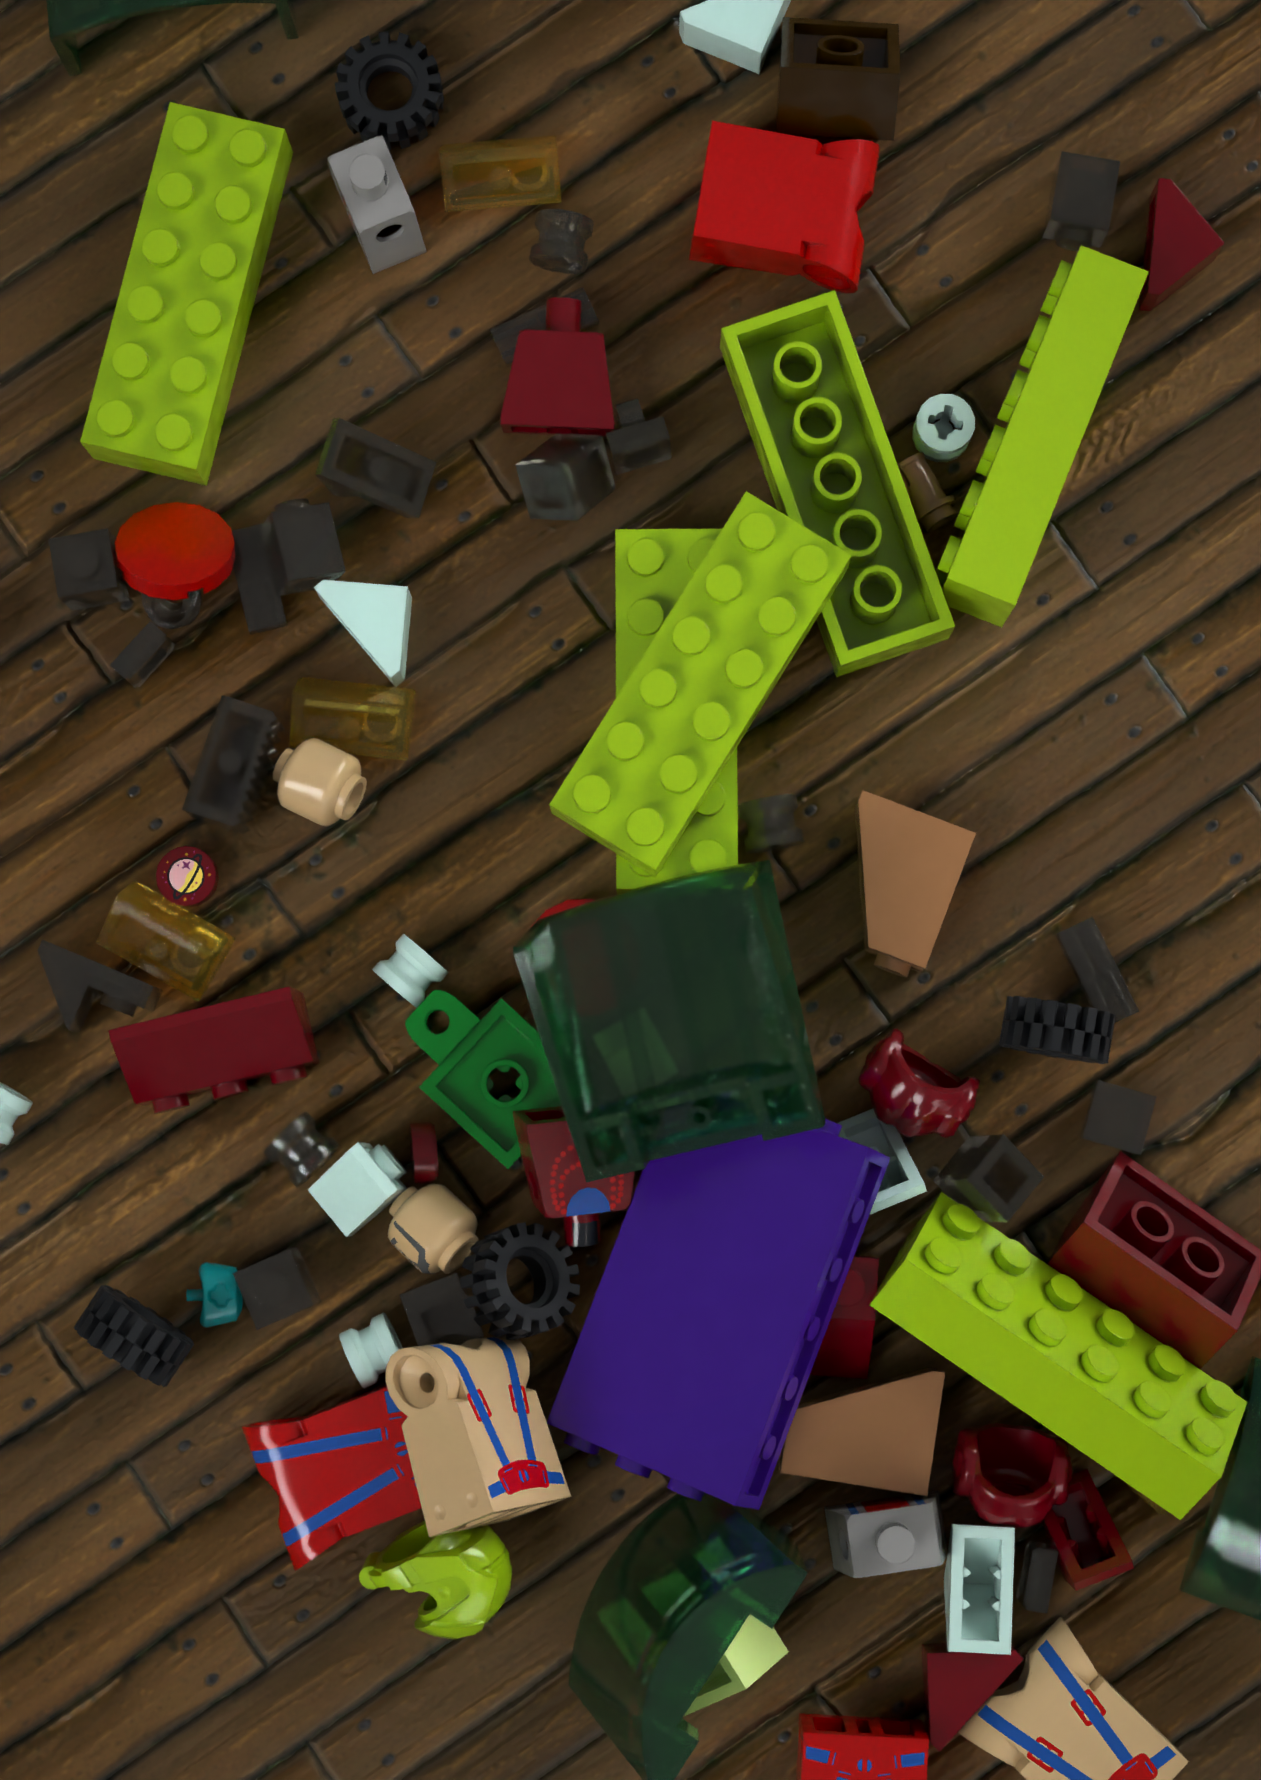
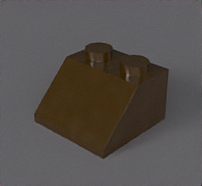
M783 17L776 132L810 139H819L821 136L843 137L848 140L862 139L875 143L879 140L894 141L901 75L899 24Z

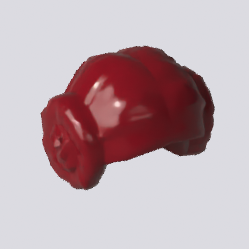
M898 1029L891 1030L886 1038L879 1040V1043L872 1047V1052L868 1053L865 1065L858 1078L860 1086L869 1091L872 1107L877 1119L886 1125H894L896 1130L906 1137L937 1133L944 1138L954 1136L960 1124L967 1121L970 1112L974 1109L977 1100V1090L980 1086L979 1079L968 1076L961 1081L956 1075L930 1062L926 1057L903 1044L904 1035Z
M993 1423L986 1424L977 1429H963L958 1433L955 1454L952 1460L953 1492L958 1496L968 1497L979 1517L991 1525H1010L1015 1528H1026L1038 1524L1045 1518L1053 1505H1063L1068 1499L1067 1486L1073 1474L1071 1457L1068 1453L1069 1443L1061 1437H1052L1042 1430L1030 1426H1011Z

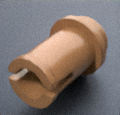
M923 452L914 454L898 464L918 523L923 525L927 533L945 526L958 515L953 507L957 501L953 495L946 496L926 462Z

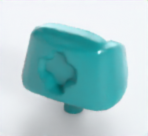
M210 1262L202 1263L199 1267L202 1289H187L186 1292L187 1302L203 1301L200 1315L201 1325L208 1328L238 1320L243 1307V1283L237 1268Z

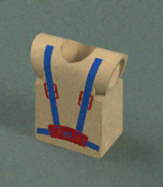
M502 1335L499 1337L467 1340L461 1345L439 1343L402 1348L395 1352L388 1361L385 1382L389 1395L397 1408L408 1416L402 1424V1430L429 1537L509 1521L571 1497L536 1390L526 1388L530 1376V1360L526 1347L519 1339L506 1340V1335Z
M1061 1616L1027 1652L1025 1664L1018 1681L996 1690L958 1731L959 1734L981 1749L1014 1766L1026 1780H1173L1189 1762L1158 1729L1096 1671Z

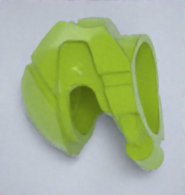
M423 1521L396 1536L395 1540L381 1552L370 1553L360 1571L359 1581L362 1586L371 1590L389 1587L390 1590L404 1589L408 1593L417 1591L428 1593L429 1595L418 1609L419 1616L414 1622L415 1628L434 1637L459 1639L473 1636L480 1632L484 1624L504 1604L511 1586L512 1566L508 1550L489 1525L429 1537L426 1523Z

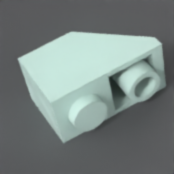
M357 1142L308 1191L343 1234L349 1237L358 1232L407 1189L400 1180L407 1171L385 1145L377 1144L373 1148L370 1143Z

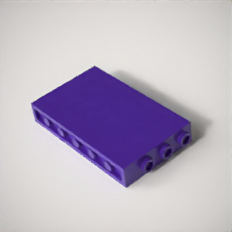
M703 1075L699 1085L678 1078L548 1417L547 1424L567 1432L564 1443L576 1449L598 1455L602 1447L618 1454L615 1465L626 1471L649 1478L652 1470L670 1477L667 1488L678 1494L702 1501L704 1493H707L734 1506L759 1510L891 1158L870 1147L839 1137L842 1125L807 1113L804 1123L786 1117L789 1106L770 1098L754 1094L753 1100L749 1104L733 1098L737 1087L712 1077Z

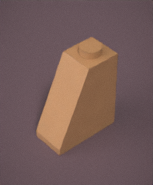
M862 790L854 810L864 952L876 956L873 964L875 967L907 978L910 969L922 972L926 968L976 833Z
M926 1367L799 1403L779 1456L778 1468L780 1473L927 1496L945 1372L937 1368Z

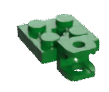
M434 990L405 1021L407 1032L412 1040L439 1064L419 1088L507 1169L521 1156L513 1120V1111L566 1106L590 1081L588 1077L502 998L480 1020L453 995L442 990ZM434 1011H444L449 1017V1026L443 1033L435 1034L429 1030L427 1019ZM513 1067L520 1074L516 1080V1085L521 1092L514 1099L504 1094L497 1100L489 1092L494 1083L488 1076L495 1068L505 1073Z

